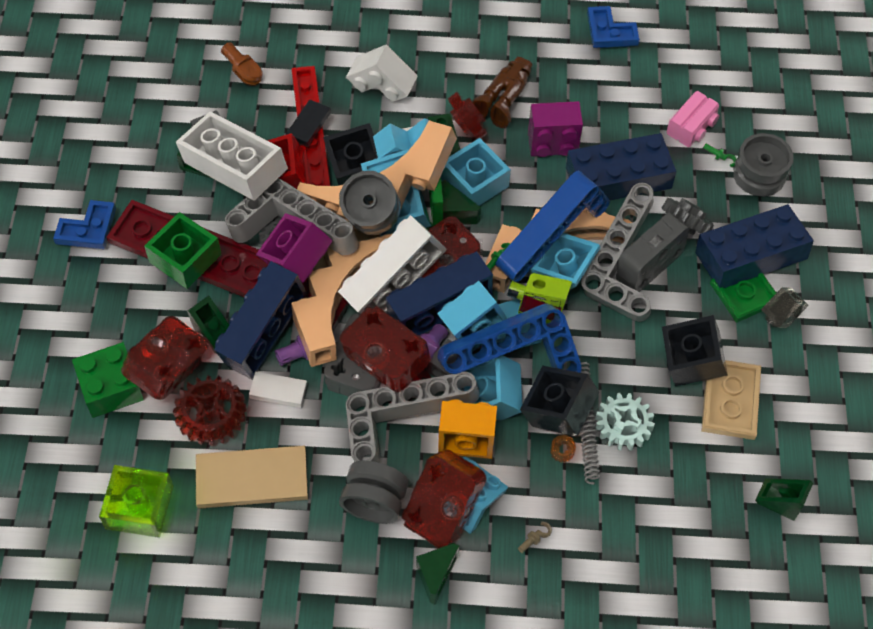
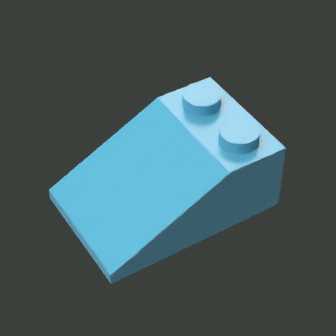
M406 149L361 163L362 171H376L380 173L392 166L409 150ZM411 185L396 223L389 230L380 233V236L394 233L398 224L410 215L425 228L431 226L421 190Z

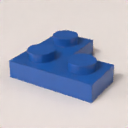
M611 6L588 7L587 16L593 48L639 45L640 39L636 22L613 23Z
M90 200L84 220L59 218L53 238L55 244L105 249L106 237L110 232L116 211L115 203Z

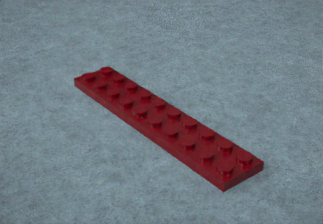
M131 200L107 235V241L112 245L148 259L144 246L175 216ZM204 228L218 238L222 255L198 279L245 297L246 293L253 289L258 282L260 271L268 266L256 255L259 249L244 243L235 242L231 238ZM306 278L302 283L307 292L304 298H310L312 295L309 290L308 278ZM344 297L336 310L332 332H334L349 305Z

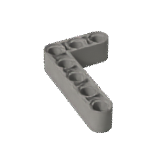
M279 178L255 201L246 197L225 217V222L232 239L238 243L250 240L277 215L283 217L287 213L314 223L333 240L329 248L341 255H350L359 246L353 226L349 221Z
M637 183L631 188L601 242L599 251L581 280L586 296L637 322L644 321L650 316L651 305L649 298L612 278L617 271L620 255L632 244L653 206V189L647 183ZM641 193L649 196L645 201H638L635 197ZM627 215H634L637 218L633 223H626L623 219ZM617 236L625 239L621 245H614L611 243V240ZM604 258H609L613 261L608 267L600 266L599 262ZM591 280H598L600 282V286L596 289H589L587 284ZM614 291H619L623 294L619 301H613L609 296ZM636 303L646 305V309L641 313L633 311L632 307Z
M461 372L351 394L346 401L351 455L354 462L361 461L363 456L371 454V457L366 461L381 463L376 425L378 422L441 411L442 401L456 399L464 403L474 404L480 395L475 377L471 373ZM465 386L471 387L468 391H460ZM439 391L445 392L441 396H434ZM418 396L415 401H408L411 397ZM392 401L390 405L382 406L383 403ZM365 406V408L362 411L356 412L357 408ZM369 430L365 435L358 436L361 431Z

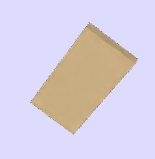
M305 446L196 454L197 509L308 500Z

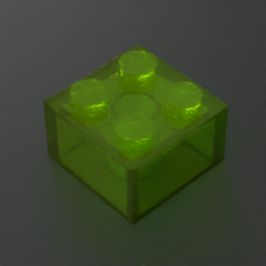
M114 465L99 514L104 528L160 538L174 487L169 473Z

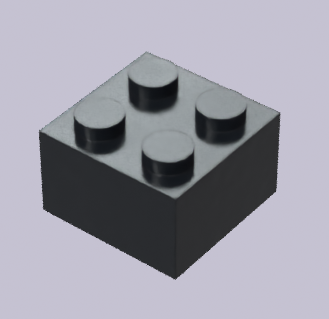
M370 123L323 137L338 186L343 185L352 175L361 172V163L378 158Z
M714 315L662 327L668 370L675 387L728 376L720 330Z
M542 365L520 410L532 427L578 437L599 394V390L588 374Z

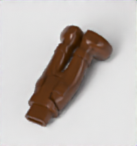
M516 57L514 61H510L508 66L504 67L497 74L489 87L486 88L484 94L472 100L469 106L471 113L475 117L483 119L491 110L490 117L493 124L499 128L507 127L511 122L509 108L525 88L531 73L532 63L522 57ZM501 91H505L492 107V103L498 98Z

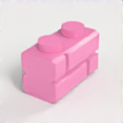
M695 91L670 119L666 132L667 135L675 140L678 139L680 143L687 147H691L695 141L700 142L706 134V128L708 126L713 127L719 119V114H717L720 106L719 103L711 98H707L701 92Z

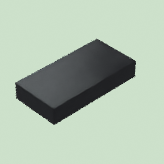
M309 99L286 135L292 133L299 144L309 147L331 114V108Z

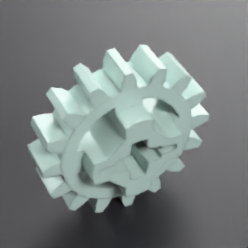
M617 393L616 400L609 396L607 397L606 404H600L599 412L596 413L595 420L598 421L595 428L596 430H602L600 439H609L608 446L616 443L618 444V450H621L623 445H627V448L631 451L634 443L642 447L644 440L648 441L655 425L652 422L654 413H647L650 406L649 404L642 406L640 404L641 397L632 400L631 393H628L626 398H622V395Z

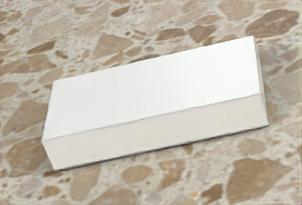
M255 371L249 398L301 408L307 389V381Z

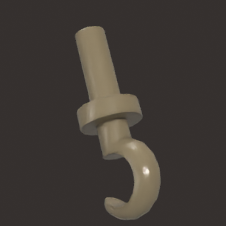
M541 522V525L547 527V533H543L540 530L528 533V539L518 547V550L523 553L532 544L537 545L541 541L540 537L547 538L550 536L552 528L549 523Z

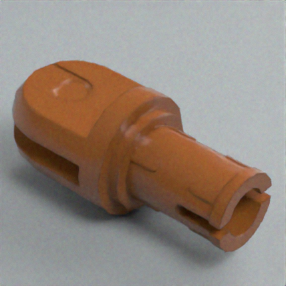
M232 42L226 43L221 48V54L231 62L232 71L246 85L254 86L259 84L263 75L261 67L249 55H242Z

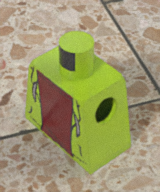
M532 273L527 285L512 281L507 296L521 300L518 310L519 314L546 303L553 305L562 312L572 281ZM550 313L546 317V323H550L554 319V313Z

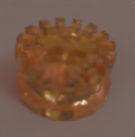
M566 435L554 438L550 451L552 458L563 463L569 462L574 456L575 442ZM562 443L563 445L566 444L568 449L564 453L559 452V447H561Z

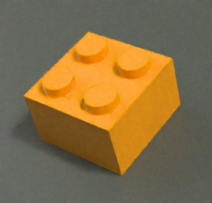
M456 399L442 401L438 454L492 459L497 406H492L486 402L476 404L464 403Z

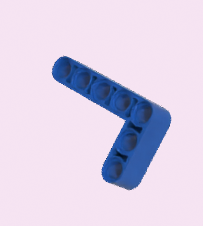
M581 171L574 172L499 256L495 264L496 267L512 281L519 282L584 209L592 216L599 217L609 206L610 200L600 187Z
M547 303L445 344L439 349L437 354L438 361L449 373L457 374L542 339L551 367L562 369L563 364L570 361V366L566 370L580 373L582 370L581 362L563 312ZM550 313H554V319L550 323H546V317ZM530 323V329L526 333H521L523 325ZM502 333H506L505 340L502 343H497V337ZM562 337V343L554 347L555 340ZM481 343V350L473 354L472 348L474 345ZM451 354H457L456 361L447 364V358Z

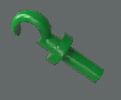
M707 143L704 145L703 148L714 154L716 160L719 158L724 161L727 158L733 160L734 163L730 164V167H734L737 159L734 155L724 154L722 148L719 151Z
M503 243L501 247L506 249L510 243ZM505 249L492 253V260L487 265L490 271Z

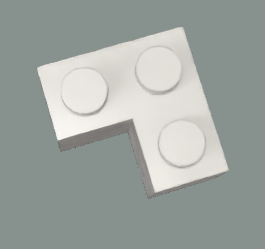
M384 45L356 57L346 78L361 93L377 87L386 98L394 102L408 96L418 75L387 45Z

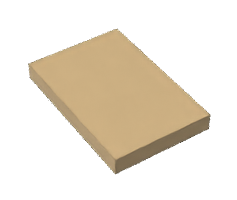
M725 360L728 376L709 379L705 382L701 432L755 440L758 424L761 366Z

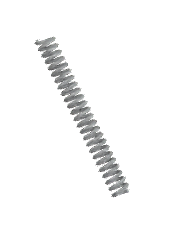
M581 362V365L586 364V366H582V369H588L585 371H581V373H585L590 376V368H588L590 364L587 362ZM592 406L591 413L587 416L591 418H586L585 422L590 423H584L580 435L582 437L581 446L583 447L582 456L584 457L583 466L585 467L584 476L586 477L584 480L588 484L595 485L594 482L587 481V479L600 478L598 474L600 470L597 469L600 466L597 464L599 460L596 459L599 456L596 454L598 446L595 444L597 436L595 435L596 430H594L596 426L593 425L595 423L593 420L595 416L592 415L594 413L592 410L594 406Z

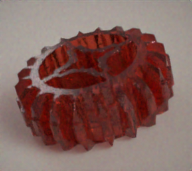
M207 375L206 381H201L197 377L195 385L187 382V391L180 390V398H176L174 402L176 407L173 408V414L176 417V426L180 427V432L183 436L187 435L188 440L192 442L197 439L198 444L201 446L205 440H208L209 445L213 446L214 440L219 439L221 443H224V436L227 435L233 438V430L240 431V422H245L246 419L245 412L247 411V406L244 403V394L240 393L237 385L232 386L229 378L223 382L222 377L219 375L215 380H212L211 376ZM225 399L231 403L229 413H226L223 408ZM192 407L197 411L195 421L189 418Z

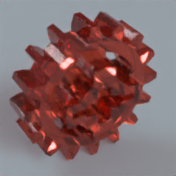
M458 92L448 98L453 107L450 113L466 135L472 132L477 139H482L488 134L482 124L486 120L470 98L464 100Z

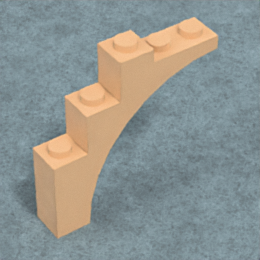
M428 121L421 136L410 150L392 166L380 172L392 182L401 201L400 210L411 185L421 191H425V189L435 191L457 140L452 127ZM299 183L297 190L347 220L339 205V193L343 185L316 186Z
M539 209L535 210L532 219L540 211ZM584 209L564 233L584 240H603L615 216L603 212L599 217H594ZM623 219L626 223H633L628 219ZM502 224L485 264L488 265L492 260L491 255L494 251L498 252L501 249H505L501 245L503 243L511 244L522 230L515 226ZM617 236L611 241L623 243L625 239ZM495 265L491 270L493 274L492 289L505 293L511 279Z
M392 234L359 241L358 249L350 255H341L328 247L324 255L327 267L312 271L308 277L309 290L312 297L303 298L291 303L293 320L311 367L337 360L332 326L336 310L343 298L338 291L342 288L343 282L348 277L353 276L360 269L362 262L366 258L371 257L378 250L380 243Z

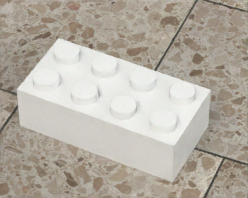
M211 111L176 141L184 163L253 201L288 169L280 147Z
M410 215L398 224L396 231L389 238L384 239L380 243L378 250L371 257L366 258L362 262L360 269L343 282L342 288L338 292L358 313L365 317L380 320L387 313L385 297L389 296L396 289H403L411 285L447 249Z

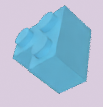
M424 118L408 131L391 123L373 136L378 158L406 149L410 150L430 120Z

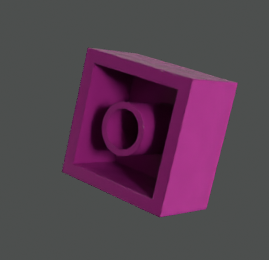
M579 101L531 104L528 126L531 156H567L568 150L579 148L583 127Z
M285 213L256 255L267 265L272 261L298 274L303 283L311 275L319 259L325 255L333 240L314 223Z

